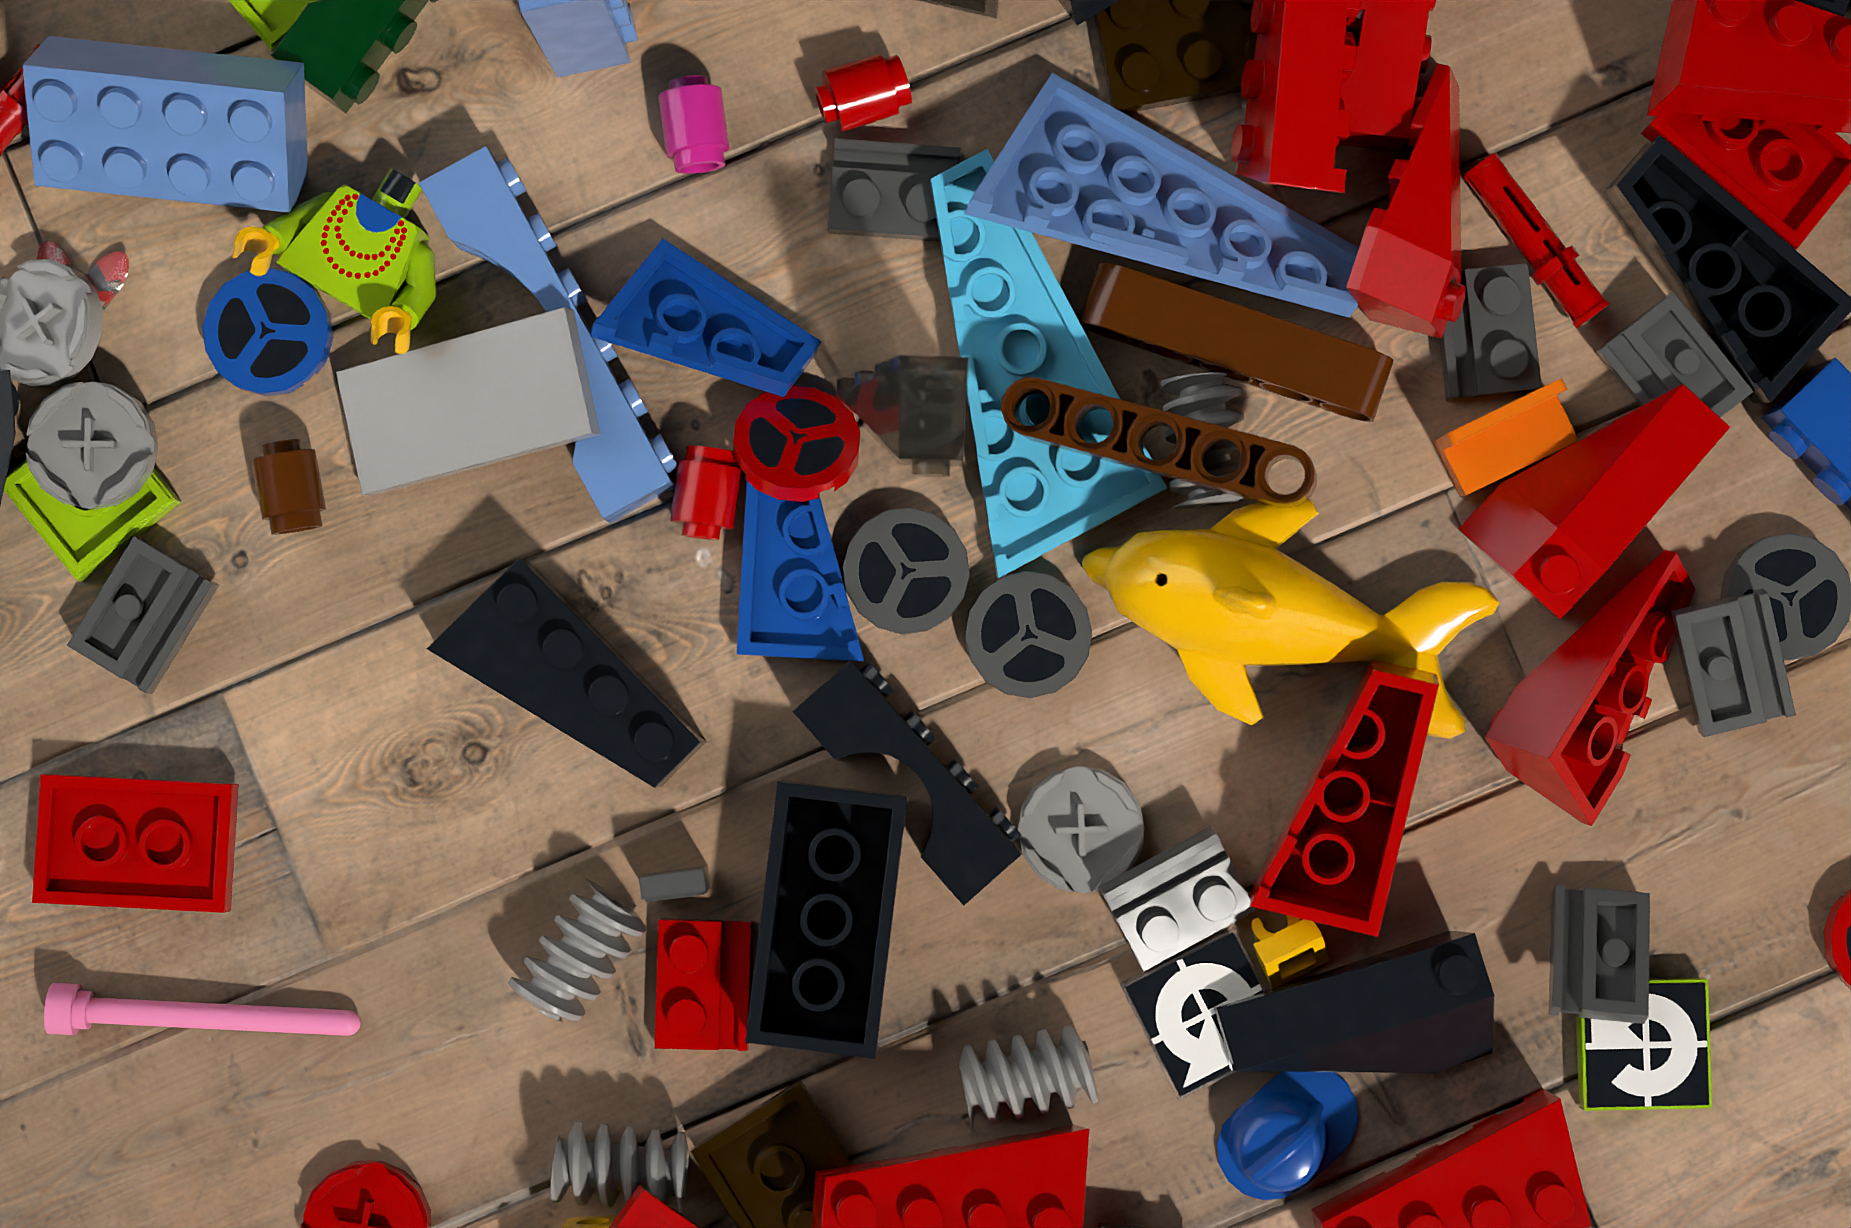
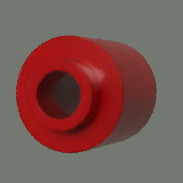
M881 53L823 70V84L814 87L816 101L824 123L827 124L835 121L840 132L898 115L899 107L912 104L908 78L898 55L884 58Z
M686 446L685 460L678 461L670 518L671 522L683 524L682 536L705 540H719L721 529H734L741 469L735 467L736 461L733 451L706 446Z

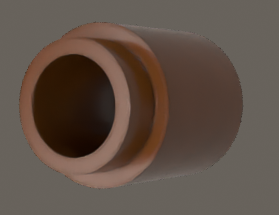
M288 439L263 444L264 456L256 457L251 462L262 520H269L271 535L295 533L322 527L320 512L326 510L316 450L302 449L300 439Z

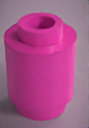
M700 75L684 76L671 80L669 82L670 89L659 94V104L666 156L674 160L675 172L696 174L724 167V153L729 150V141L721 88L716 85H709L707 77Z

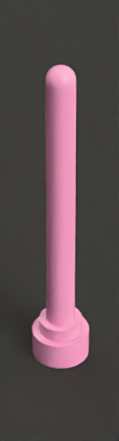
M53 982L48 989L44 1007L45 1030L47 1034L77 1035L79 1029L89 1030L92 1023L342 1036L355 1034L361 1025L359 1015L352 1010L96 998L93 991H85L81 984Z

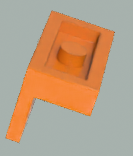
M1562 378L1433 441L1460 498L1579 441L1557 396L1567 390Z

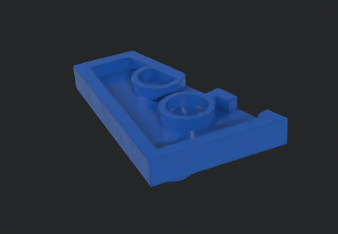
M663 238L597 318L590 335L593 338L785 397L815 357L822 342Z
M747 481L737 655L865 662L820 497L805 502L778 500L756 490Z

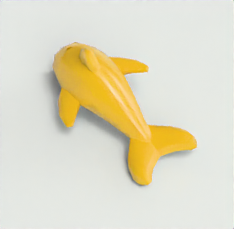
M1307 500L1304 504L1293 508H1283L1257 502L1235 509L1210 529L1139 532L1119 547L1099 548L1085 555L1082 560V568L1090 580L1108 591L1119 613L1145 631L1177 649L1189 680L1218 711L1251 726L1263 719L1264 716L1245 665L1279 666L1351 662L1371 663L1372 659L1436 673L1439 688L1427 735L1451 739L1465 733V719L1454 706L1445 689L1438 655L1461 630L1477 620L1494 614L1500 603L1490 589L1472 582H1439L1419 589L1384 615L1375 612L1302 563L1277 550L1280 545L1319 514L1313 500Z

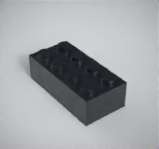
M783 780L777 782L745 1043L875 1059L908 796Z

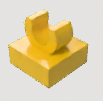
M1284 915L1288 926L1276 933H1270L1264 928L1259 917L1252 920V930L1256 939V943L1253 944L1260 967L1272 989L1329 962L1323 936L1315 922Z

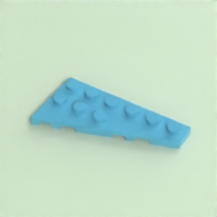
M988 149L931 178L930 185L997 578H1000L1167 489L1161 475L1032 441L1013 431L1004 421L1001 411L1002 398L1010 385L1025 377L1041 378L1105 396L1120 398L1032 232L964 214L971 197L994 163ZM1034 393L1023 400L1019 415L1025 426L1041 424L1047 418L1050 412L1048 396L1044 393ZM1097 409L1091 411L1084 417L1081 423L1083 439L1088 443L1103 441L1110 435L1113 429V419L1111 413L1107 410ZM1143 443V450L1145 455L1147 456V458L1152 459Z

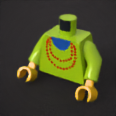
M391 168L372 200L343 184L335 192L324 191L293 207L290 212H284L262 228L255 226L245 227L235 237L232 258H238L245 251H253L258 254L252 261L250 273L255 276L265 275L269 270L272 255H281L276 263L285 270L295 274L301 280L370 319L372 344L376 345L381 335L386 333L397 334L395 352L399 354H405L409 350L411 330L418 325L436 298L435 254L429 247L430 237L421 228L406 220L407 215L422 192V188L410 178Z

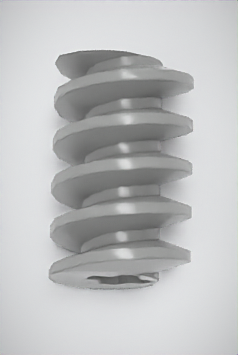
M1226 373L1189 374L1161 381L1162 391L1180 396V398L1164 405L1163 411L1226 428L1245 420L1244 413L1225 408V402L1242 395L1241 387L1223 383V377L1227 375ZM1170 428L1165 431L1166 441L1176 444L1175 432ZM1224 442L1214 445L1206 455L1205 466L1207 472L1215 477L1231 475L1237 469L1240 462L1230 459L1229 453L1238 450V447ZM1177 479L1169 482L1170 492L1189 497L1188 500L1172 507L1176 509L1222 506L1246 499Z
M588 879L586 881L595 893L592 899L572 894L569 898L580 914L575 920L561 915H557L554 918L555 923L564 934L562 940L543 935L538 940L549 955L548 959L542 961L528 956L524 959L523 963L534 977L532 981L527 982L511 977L507 982L526 1002L546 1016L563 1022L562 1018L579 1021L584 1016V1006L577 997L595 1000L601 993L599 985L592 975L604 979H610L614 975L616 970L607 954L626 958L631 952V948L622 933L641 937L647 930L645 924L633 909L615 895Z
M1066 1025L1062 1028L1060 1046L1055 1045L1045 1029L1037 1032L1034 1051L1029 1049L1021 1035L1012 1037L1009 1056H1005L996 1040L987 1042L984 1061L979 1060L970 1045L962 1047L959 1069L971 1128H973L976 1108L983 1110L990 1124H996L999 1121L1001 1103H1007L1015 1118L1021 1119L1024 1118L1026 1099L1031 1097L1042 1114L1049 1113L1052 1093H1058L1067 1109L1074 1108L1077 1088L1084 1089L1092 1104L1098 1103L1095 1077L1086 1041H1081L1072 1025Z
M576 1120L568 1138H561L559 1135L557 1139L551 1173L552 1202H561L569 1186L572 1185L574 1199L578 1205H586L595 1188H598L601 1205L604 1208H611L614 1206L621 1191L624 1192L627 1203L640 1184L667 1204H669L672 1196H675L678 1212L682 1214L689 1166V1148L685 1132L678 1131L670 1149H664L659 1129H652L645 1145L638 1146L634 1127L627 1126L619 1143L616 1144L612 1143L608 1124L601 1123L594 1140L588 1141L586 1140L583 1121Z

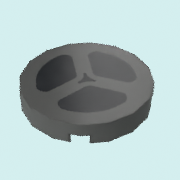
M911 507L886 510L865 522L849 542L843 564L846 592L858 613L877 628L901 635L925 632L948 620L963 601L970 576L967 550L955 529L936 514Z
M1791 533L1762 538L1740 551L1724 573L1720 599L1754 593V590L1762 588L1769 593L1784 661L1815 656L1836 642L1849 622L1851 613V582L1849 573L1836 553L1814 538Z
M1030 571L1003 576L984 589L969 612L965 633L970 661L984 681L1004 694L1025 698L1055 693L1075 679L1089 657L1092 628L1087 608L1073 588L1052 575Z

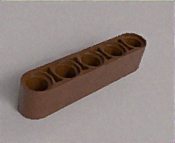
M1098 263L1079 319L1084 329L1098 335L1212 373H1226L1227 375L1224 377L1364 422H1374L1393 365L1391 357L1376 350L1112 263Z
M1025 377L1015 381L1007 388L1002 398L1001 411L1004 421L1013 431L1035 442L1283 508H1293L1304 504L1311 498L1317 486V473L1311 458L1304 450L1291 444L1035 377ZM1034 393L1046 394L1050 402V412L1047 418L1041 424L1025 426L1019 415L1023 400ZM1097 409L1109 411L1113 419V429L1110 435L1098 443L1086 442L1081 433V423L1084 417ZM1157 426L1172 428L1176 435V446L1173 452L1167 458L1161 460L1147 458L1143 450V439L1147 432ZM1224 442L1237 446L1240 452V463L1231 475L1215 477L1207 472L1205 466L1206 455L1214 445ZM1284 459L1299 462L1305 471V478L1301 487L1290 494H1279L1273 491L1268 483V475L1272 466Z

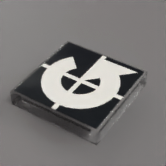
M1230 927L1119 983L1178 1101L1237 1072L1232 1069L1214 1008L1265 992L1266 989L1234 927Z

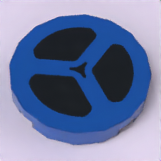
M269 268L267 273L262 276H255L250 271H245L224 283L209 302L202 326L205 351L216 371L237 388L263 396L288 394L304 386L303 383L310 380L314 374H318L326 364L333 342L331 314L317 291L295 274Z

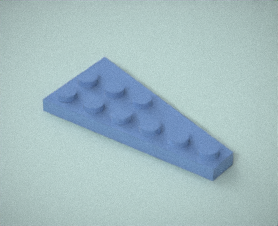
M1053 72L971 197L964 213L969 216L1348 318L1351 317L1358 306V303L1346 286L1359 247Z

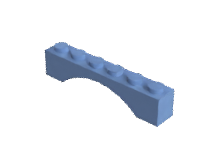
M485 146L419 182L447 236L460 250L489 261L517 279L538 299L546 312L563 307L574 310L601 435L576 441L572 463L602 518L611 524L674 489L675 483L669 472L675 470L678 464L662 435L659 434L650 439L638 417L647 413L648 409L631 379L629 378L619 383L608 362L618 357L612 343L590 337L592 327H588L578 309V306L587 302V299L570 268L558 273L547 251L556 247L557 244L539 212L528 218L517 196L527 190L510 159L507 157L497 162L496 158Z

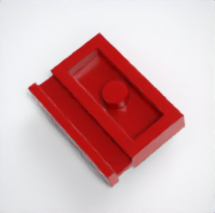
M660 918L658 920L654 1049H733L748 1051L749 1043H745L751 993L753 921Z

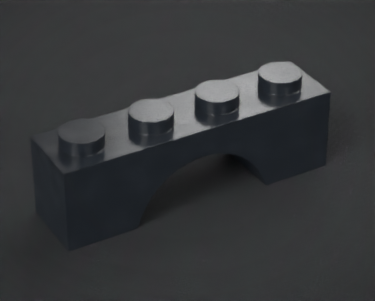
M850 660L792 712L835 760L856 753H880L898 759L918 775L930 796L933 811L932 828L921 853V858L964 906L1022 855L1013 845V842L1022 834L997 806L988 814L983 811L970 796L979 788L977 783L955 758L944 766L931 752L928 746L937 738L912 710L903 718L894 710L886 698L895 690L869 662L859 670Z

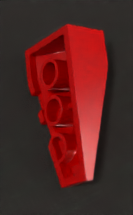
M1437 63L1410 126L1409 146L1413 149L1409 159H1395L1388 175L1389 184H1391L1388 209H1373L1346 288L1370 321L1442 339L1447 321L1454 323L1460 315L1466 288L1465 285L1460 284L1459 85L1451 67Z
M1680 384L1576 443L1555 452L1554 455L1523 472H1519L1502 481L1457 529L1551 615L1561 619L1609 569L1729 430L1730 426L1684 384Z
M1664 550L1516 686L1504 707L1495 713L1490 729L1485 735V739L1507 772L1581 823L1590 826L1594 824L1622 778L1631 754L1621 751L1633 717L1645 719L1652 699L1647 697L1646 694L1649 676L1654 663L1667 661L1676 641L1670 611L1689 607L1695 592V587L1676 552Z

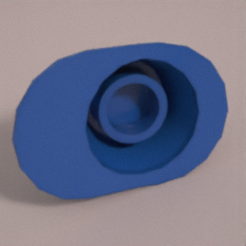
M1281 1072L1274 1076L1253 1096L1239 1106L1222 1125L1217 1141L1218 1161L1228 1182L1243 1194L1261 1200L1283 1199L1310 1183L1341 1156L1353 1140L1358 1123L1356 1098L1348 1083L1335 1072Z

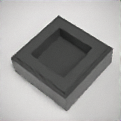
M708 866L646 873L639 877L641 899H645V902L704 895L711 888Z

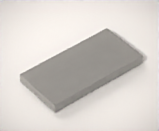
M566 307L336 372L362 495L375 496L601 435L574 310Z

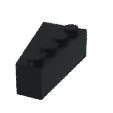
M1661 135L1647 142L1604 191L1606 197L1674 293L1754 391L1748 396L1753 404L1771 403L1851 312V297Z
M518 558L426 648L654 788L663 786L707 742L530 562Z

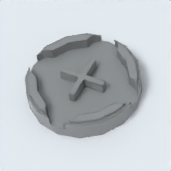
M51 259L28 260L16 266L21 270L15 272L9 279L2 277L0 280V369L10 370L11 379L29 386H57L76 377L93 358L102 336L103 309L97 289L82 272Z
M79 382L64 385L44 398L31 416L26 433L29 436L27 443L28 452H26L28 468L40 487L64 504L92 510L117 506L138 493L154 470L158 452L155 424L142 403L121 388L100 382Z
M1083 766L1054 771L1034 785L1021 806L1017 830L1022 834L1019 837L1022 855L1036 875L1058 890L1078 893L1100 890V885L1130 870L1141 854L1144 838V824L1140 804L1127 785L1104 770Z

